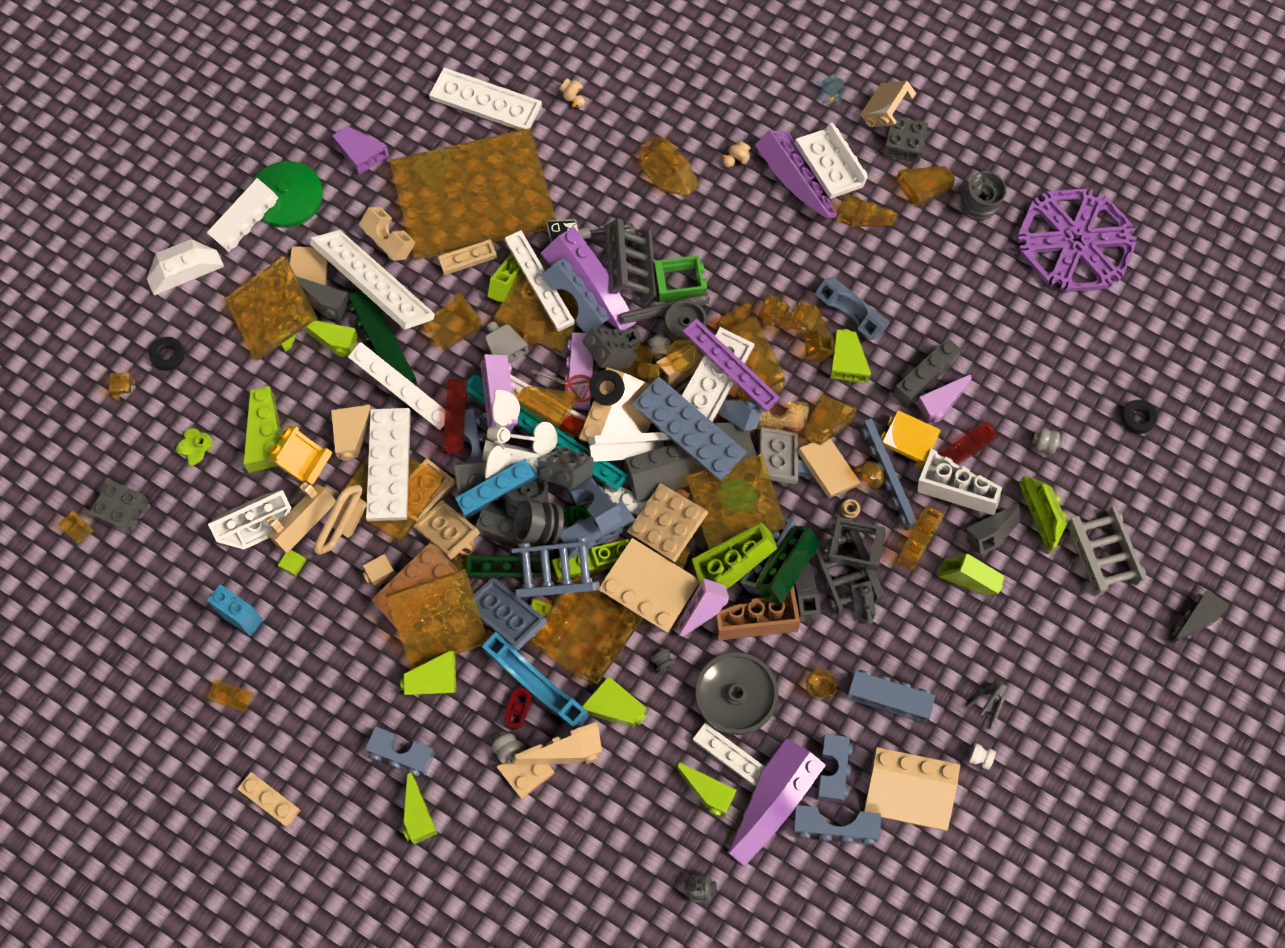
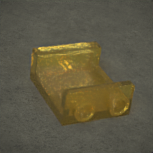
M460 292L454 295V302L434 313L435 316L432 321L422 324L424 330L433 335L432 340L437 347L441 346L444 351L482 328L481 319Z

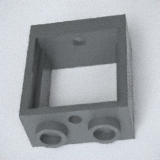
M837 518L836 524H833L831 529L833 540L832 543H828L826 552L829 555L830 561L878 571L886 536L885 527ZM843 529L875 535L870 561L837 555Z

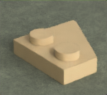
M506 763L497 766V769L521 800L555 774L549 764L514 765L513 763Z

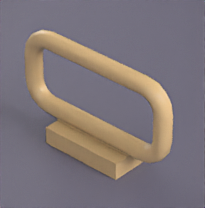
M360 485L349 486L338 496L315 543L314 552L317 555L331 551L338 543L342 534L347 538L353 535L368 504L360 499L362 494ZM334 528L335 531L331 539L324 545L331 529Z

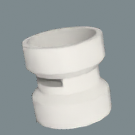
M975 743L969 757V763L974 765L981 763L982 768L989 770L994 761L996 751L990 748L985 750L982 745Z

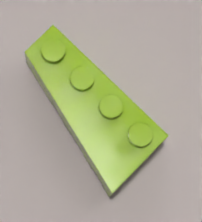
M270 386L250 390L244 466L248 473L277 467L276 464L268 459L271 454V448L281 438L275 396Z
M760 523L693 558L692 561L699 583L704 578L726 585L727 590L773 553L777 546L772 532L763 523Z

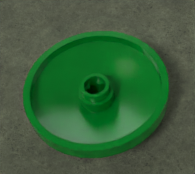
M281 161L271 164L262 169L252 181L253 183L258 178L278 197L275 205L269 208L261 221L273 227L290 228L307 222L317 213L323 201V188L318 175L310 167L299 162Z

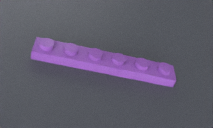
M698 319L694 320L683 330V335L765 413L780 400V397Z

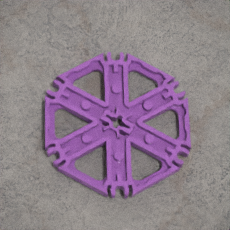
M1087 188L1048 191L1046 194L1043 193L1041 195L1043 202L1035 198L1017 236V243H1024V245L1019 246L1020 255L1047 285L1050 279L1052 280L1050 287H1053L1055 283H1059L1061 285L1060 291L1064 289L1065 285H1067L1065 292L1108 289L1114 283L1111 278L1115 279L1116 282L1122 279L1137 243L1135 242L1137 237L1129 236V234H1133L1135 231L1134 225L1106 195L1103 201H1101L1102 193L1098 197H1093L1092 189L1088 195H1086ZM1078 200L1081 206L1074 221L1057 204V201ZM1101 210L1106 211L1118 224V227L1092 229L1097 214ZM1040 215L1054 229V232L1029 233L1028 229L1033 217ZM1074 238H1076V239H1077V238H1080V241H1075V242H1074L1073 239H1074ZM1121 247L1124 250V254L1119 266L1115 267L1098 248ZM1061 251L1052 272L1045 271L1034 259L1035 253ZM1079 258L1096 276L1097 280L1095 282L1075 283L1072 281L1071 277Z

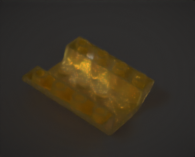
M575 575L573 583H580L582 578ZM596 591L565 593L560 596L545 617L547 623L530 641L548 658L580 679L598 685L644 618L627 607L625 610Z

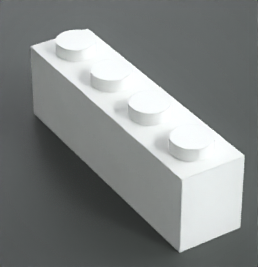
M257 178L207 233L230 252L238 245L243 236L250 232L254 224L263 218L266 211L275 205L278 199L277 195Z

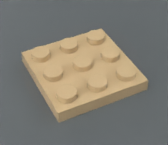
M660 483L627 532L668 559L676 562L708 512Z

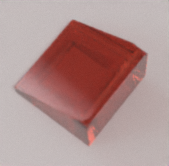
M569 415L558 429L575 439L583 430L585 421Z

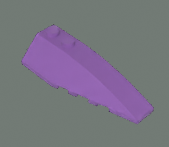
M769 130L755 144L759 150V155L768 163V168L776 174L781 182L797 198L811 209L826 218H835L837 214L830 200L822 194L824 189L814 180L816 178L812 171L810 172L808 164L795 146V141L789 132Z
M575 227L559 235L541 252L542 257L550 267L563 258L572 265V270L584 281L588 291L594 294L598 304L606 310L610 318L607 322L623 333L626 329L636 324V321L627 324L622 323L621 313L630 310L620 293L614 294L610 292L608 273Z
M785 738L758 777L760 778L759 782L751 794L752 799L748 808L744 811V818L740 827L737 828L728 854L742 866H745L788 818L823 770L825 764L810 751Z

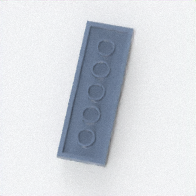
M659 376L632 403V406L719 482L747 454V451Z

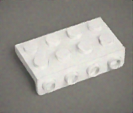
M829 123L824 130L795 140V146L829 199L863 188L867 180V173L858 162L857 157L852 153L848 143L841 136L839 129L833 123Z

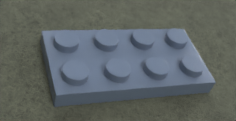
M494 577L464 604L466 609L517 650L547 623L545 617L522 599L517 598L512 591Z

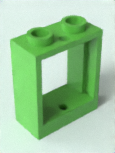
M699 255L654 261L659 302L688 298L704 294V290H707L706 278L703 279L702 277L704 264L700 262ZM694 269L697 287L674 290L666 289L664 273Z

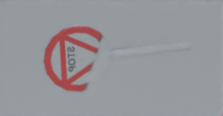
M532 370L534 374L566 385V395L573 402L584 403L592 399L589 390L591 378L587 375H574L568 381L540 371Z

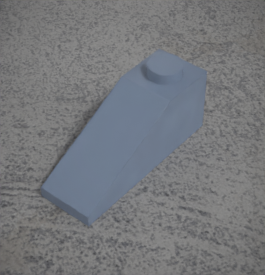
M749 398L725 399L718 414L740 429L747 431L757 428L763 410Z

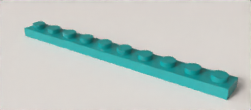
M474 374L462 389L465 393L485 405L482 378ZM519 404L520 412L517 425L515 426L534 437L535 427L540 422L547 421ZM554 427L557 433V444L553 451L559 447H567L571 451L583 452L590 456L588 448ZM608 461L593 463L592 477L616 493L628 479L626 473Z

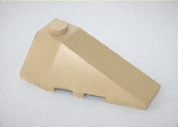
M595 722L570 731L571 734L564 739L558 736L548 742L545 747L537 745L514 756L512 762L514 765L580 764L583 762L589 764L595 762L602 752L598 724Z

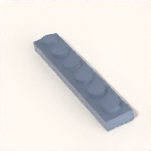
M872 418L865 420L861 429L862 436L865 440L867 439L869 452L877 461L876 468L884 477L885 489L891 493L892 505L898 509L899 521L902 526L905 525L907 531L914 529L917 520Z

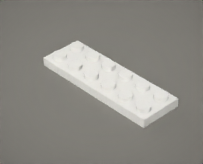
M443 68L429 95L430 100L525 133L529 132L542 106V101L447 68Z
M720 327L715 336L745 364L755 344ZM704 355L682 397L713 422L734 382Z
M410 408L371 409L367 521L407 520Z

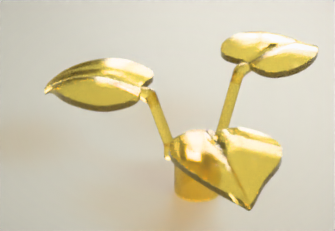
M678 340L672 343L666 352L670 362L661 364L651 363L653 356L647 346L636 345L633 349L638 356L629 368V371L634 373L636 377L649 379L650 383H653L659 375L660 367L673 365L676 371L685 372L694 363L695 344L691 340Z

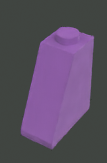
M348 126L332 135L335 146L359 175L389 157L387 146L384 143Z

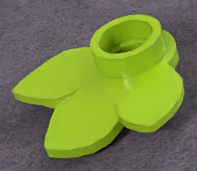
M191 428L184 431L185 439L181 440L176 446L177 453L187 455L189 466L196 465L203 460L205 451L210 450L213 445L209 434L201 433L198 429Z

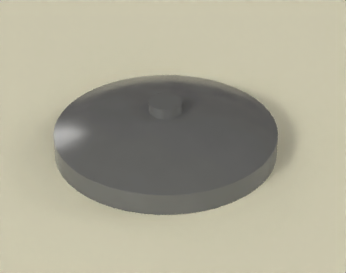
M741 652L726 653L711 660L701 671L696 683V703L704 720L716 730L730 735L750 734L763 727L774 714L778 702V685L770 668L757 657Z

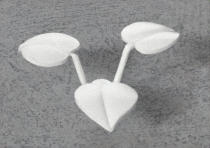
M494 390L492 416L497 424L488 429L487 437L490 441L494 442V445L498 446L493 447L488 454L485 481L512 466V457L509 453H505L507 449L501 444L507 442L510 437L533 440L532 448L537 454L546 455L557 444L556 430L549 422H540L534 429V437L510 434L505 426L512 423L511 420L518 417L520 405L513 394L503 390Z

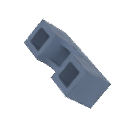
M375 726L365 748L366 752L370 754L369 758L378 762L381 759L388 761V765L396 769H400V767L406 768L408 773H412L417 777L420 774L426 776L435 755L433 748L414 741L408 752L403 754L396 753L394 751V745L397 740L396 735Z
M831 734L824 735L821 759L832 761L836 766V773L832 776L821 775L819 777L817 800L842 803L844 798H848L849 785H846V777H850L851 764L847 763L848 756H852L853 744L849 743L850 737Z

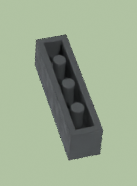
M947 338L896 386L893 396L906 408L910 406L958 360L962 349Z

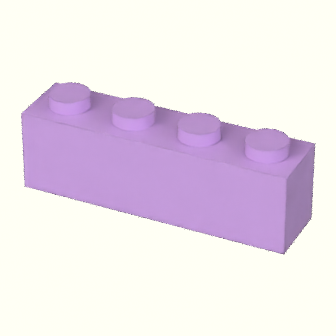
M572 333V340L568 339V351H571V357H567L566 366L570 370L569 374L565 376V385L574 376L583 375L590 379L593 377L594 357L582 342L587 333ZM577 378L571 381V383L583 382L588 380L584 378ZM589 383L570 386L582 398L583 395L580 394L585 393ZM568 387L570 396L576 400H579L577 396ZM588 390L585 399L590 397V390ZM564 391V403H567L569 408L572 410L590 411L592 399L584 403H576L570 400Z
M485 354L481 362L488 429L497 424L492 416L494 390H503L511 394L514 384L513 380L510 379L511 363H508L507 355ZM518 417L512 419L510 425L505 426L509 432H512L514 426L517 425Z

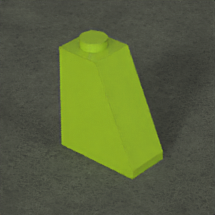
M848 329L837 330L830 379L868 384L871 372L856 332Z
M967 553L944 559L938 575L942 579L986 596L999 594L1005 577Z
M448 651L405 673L404 678H401V691H404L405 695L455 693V651Z
M610 677L602 683L582 706L589 716L634 728L636 724L641 725L647 717L645 715L647 708Z

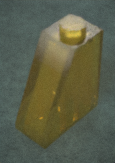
M946 166L900 170L898 171L896 182L917 208L951 190L955 177Z
M527 386L526 389H522L519 393L518 402L544 421L560 429L580 396L573 392Z
M821 394L807 424L803 439L818 445L824 444L852 424L857 408Z

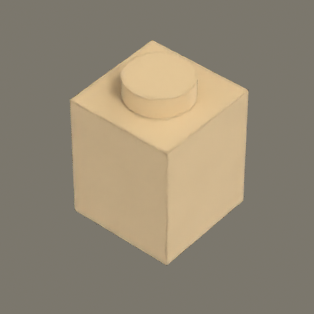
M385 554L363 565L366 571L363 575L367 583L372 582L375 588L396 576Z

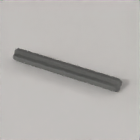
M707 293L624 312L621 313L620 318L623 324L665 315L671 305L678 301L689 300L696 302L700 306L709 304L710 297Z

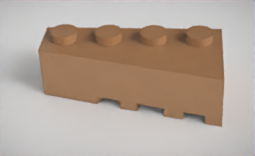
M794 585L782 604L766 602L762 597L760 599H752L751 602L745 604H738L721 610L715 618L718 641L798 632L800 618Z

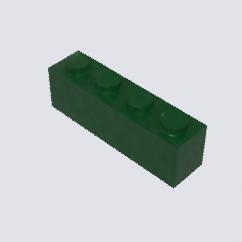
M793 526L755 585L766 602L783 603L820 543L810 527Z
M468 555L466 576L524 577L521 555ZM530 555L532 577H543L541 556Z

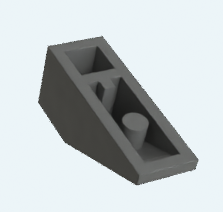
M297 276L294 277L295 290L321 315L329 319L341 320L349 303L347 292Z

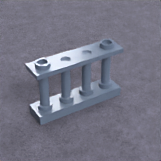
M588 537L575 538L576 542L541 546L521 543L518 544V548L511 549L512 553L521 552L524 576L523 588L516 589V597L599 590V581L592 582V578H590L587 546L594 545L595 540L588 541ZM569 547H578L582 577L580 583H573V580L570 579L567 551ZM549 549H559L562 572L560 585H554V582L551 581ZM540 550L543 582L541 583L542 586L535 587V583H532L529 551Z

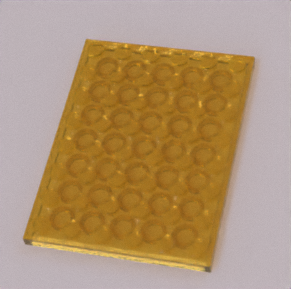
M531 128L389 160L407 233L416 242L412 248L414 261L453 252L491 239V242L504 240L505 237L518 231H522L526 235L547 230L546 221L556 220Z

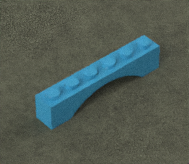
M497 632L484 643L482 649L485 654L572 730L579 728L589 717L588 712L581 705L545 678Z

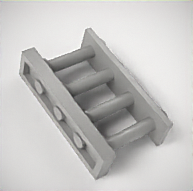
M1116 506L1111 507L1107 512V517L1084 523L1080 520L1079 516L1072 517L1067 523L1068 530L1095 597L1103 595L1108 590L1110 584L1134 578L1136 585H1140L1146 579V571L1140 565L1123 524V516ZM1108 524L1112 525L1115 532L1114 535L1092 541L1086 535V530ZM1119 542L1123 551L1122 553L1100 559L1095 557L1093 552L1094 548ZM1123 560L1127 561L1130 571L1109 577L1103 576L1101 572L1102 566Z

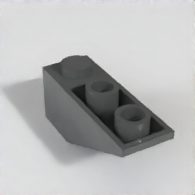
M1016 504L967 527L968 543L980 555L999 547L1021 521L1019 505Z
M808 562L794 584L800 622L819 620L821 615L811 562Z
M1208 590L1202 595L1198 594L1192 602L1194 604L1193 609H1188L1182 617L1185 620L1182 626L1178 625L1173 631L1172 635H1174L1171 643L1175 644L1213 625L1219 620L1228 603Z

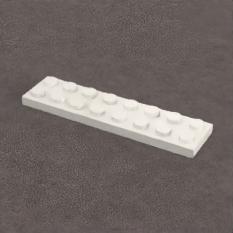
M341 230L311 237L310 245L404 330L434 319L435 314Z

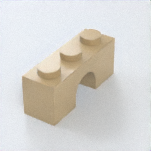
M368 207L359 226L364 230L365 234L376 242L378 247L387 253L391 260H406L416 242L404 230L393 231L390 234L388 227L392 218L382 207Z

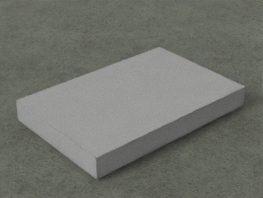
M760 427L758 478L797 484L798 433Z

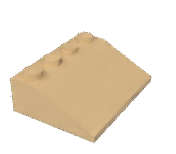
M607 367L606 370H612L622 377L625 384L624 395L620 401L609 406L601 405L595 400L593 401L579 437L580 441L589 446V438L593 436L648 433L651 422L632 406V403L650 384ZM604 381L600 385V392L604 395L611 394L615 388L614 383Z
M632 538L606 576L599 590L668 633L697 588L699 580Z
M877 747L873 752L864 812L881 813V818L948 831L958 784L960 764Z

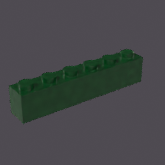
M361 290L348 295L351 302L348 303L352 314L356 313L358 318L355 320L359 328H364L366 333L363 336L367 344L371 343L373 346L371 351L417 387L416 377L380 307Z

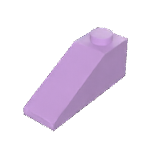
M971 375L919 397L916 405L927 424L932 421L935 423L939 422L945 417L946 413L968 387L972 379Z
M703 578L677 622L679 636H685L721 611L729 599L726 585Z

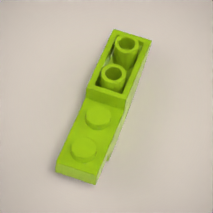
M626 539L592 547L590 551H587L589 575L612 568L628 545L629 540ZM579 555L569 560L570 578H581ZM560 558L553 559L551 565L556 581L562 580Z

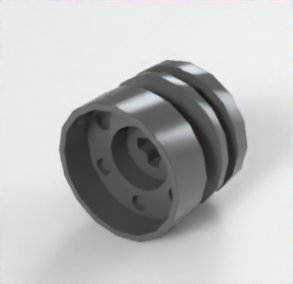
M983 171L975 174L961 197L963 211L975 220L990 219L995 215L1007 194L1004 180L993 172Z
M523 500L519 504L515 515L514 530L516 538L520 542L535 543L537 541L538 544H556L563 530V510L556 503L543 502L541 504L539 501Z

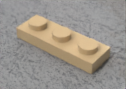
M491 239L438 256L444 275L497 258Z
M252 772L237 788L286 827L290 825L301 811Z

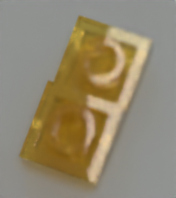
M745 302L742 307H737L734 314L728 311L725 316L722 315L716 324L718 325L717 332L720 327L731 331L739 326L751 314L752 305Z
M215 679L206 699L245 713L254 693Z

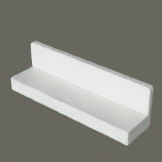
M663 432L593 436L589 438L590 457H594V462L625 460V458L664 447V441L670 439Z

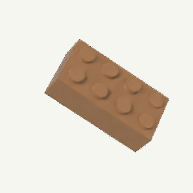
M429 543L371 600L396 629L406 631L463 574L438 546Z

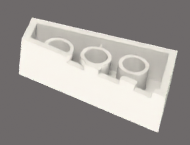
M932 448L918 484L919 493L994 515L996 512L1002 487L980 475L976 476L970 472V469L964 466H958L950 458L940 456Z

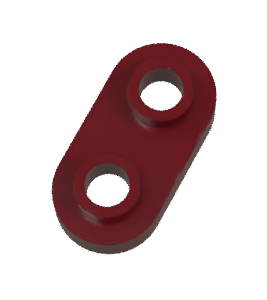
M517 688L511 694L504 716L506 725L511 729H519L525 724L532 702L531 694L525 688ZM524 697L525 701L523 703H519L518 698ZM514 716L519 717L518 722H512L511 720Z

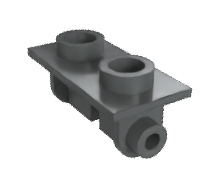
M871 581L851 585L856 620H863L866 624H872L876 613Z

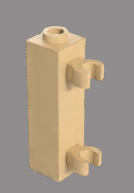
M304 481L299 488L306 496L280 522L272 516L265 521L272 528L267 536L278 548L288 553L334 506L336 502L333 497L334 493L327 486L323 488L316 484L312 487Z

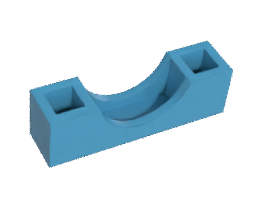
M525 458L455 499L464 515L470 517L487 507L497 498L538 478L530 461Z

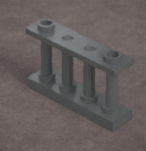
M616 218L605 226L610 292L617 294L625 288L641 292L642 303L645 304L657 297L651 230L648 229L639 236L624 231L623 220ZM625 239L637 243L638 251L625 247ZM626 255L638 259L639 268L627 264ZM627 272L640 276V284L629 281Z
M846 530L844 535L841 536L839 545L844 543L850 544L852 551L844 556L870 561L859 532ZM833 539L819 544L812 556L815 559L829 594V605L832 611H836L837 616L841 615L843 605L853 602L852 594L839 598L835 589L837 586L859 579L870 580L874 603L883 600L885 594L875 570L860 567L857 572L832 580L828 569L842 564L831 562L830 560L824 562L820 551L826 550L828 543H832Z

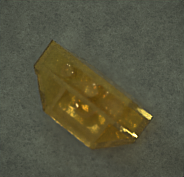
M654 136L641 145L638 166L660 190L686 197L700 187L689 162L667 138Z

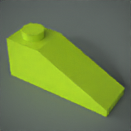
M510 253L490 278L488 297L498 302L505 303L523 273L512 253Z
M300 318L299 322L302 329L340 357L349 356L355 349L358 339L355 328Z
M679 762L677 771L704 806L709 809L708 812L717 817L721 815L726 816L737 790Z
M409 773L407 774L404 824L406 828L403 829L407 841L411 840L415 845L438 833L413 774Z

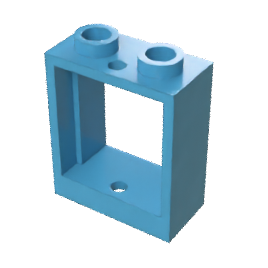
M219 585L207 600L221 617L249 636L253 634L263 621L250 604L222 585Z

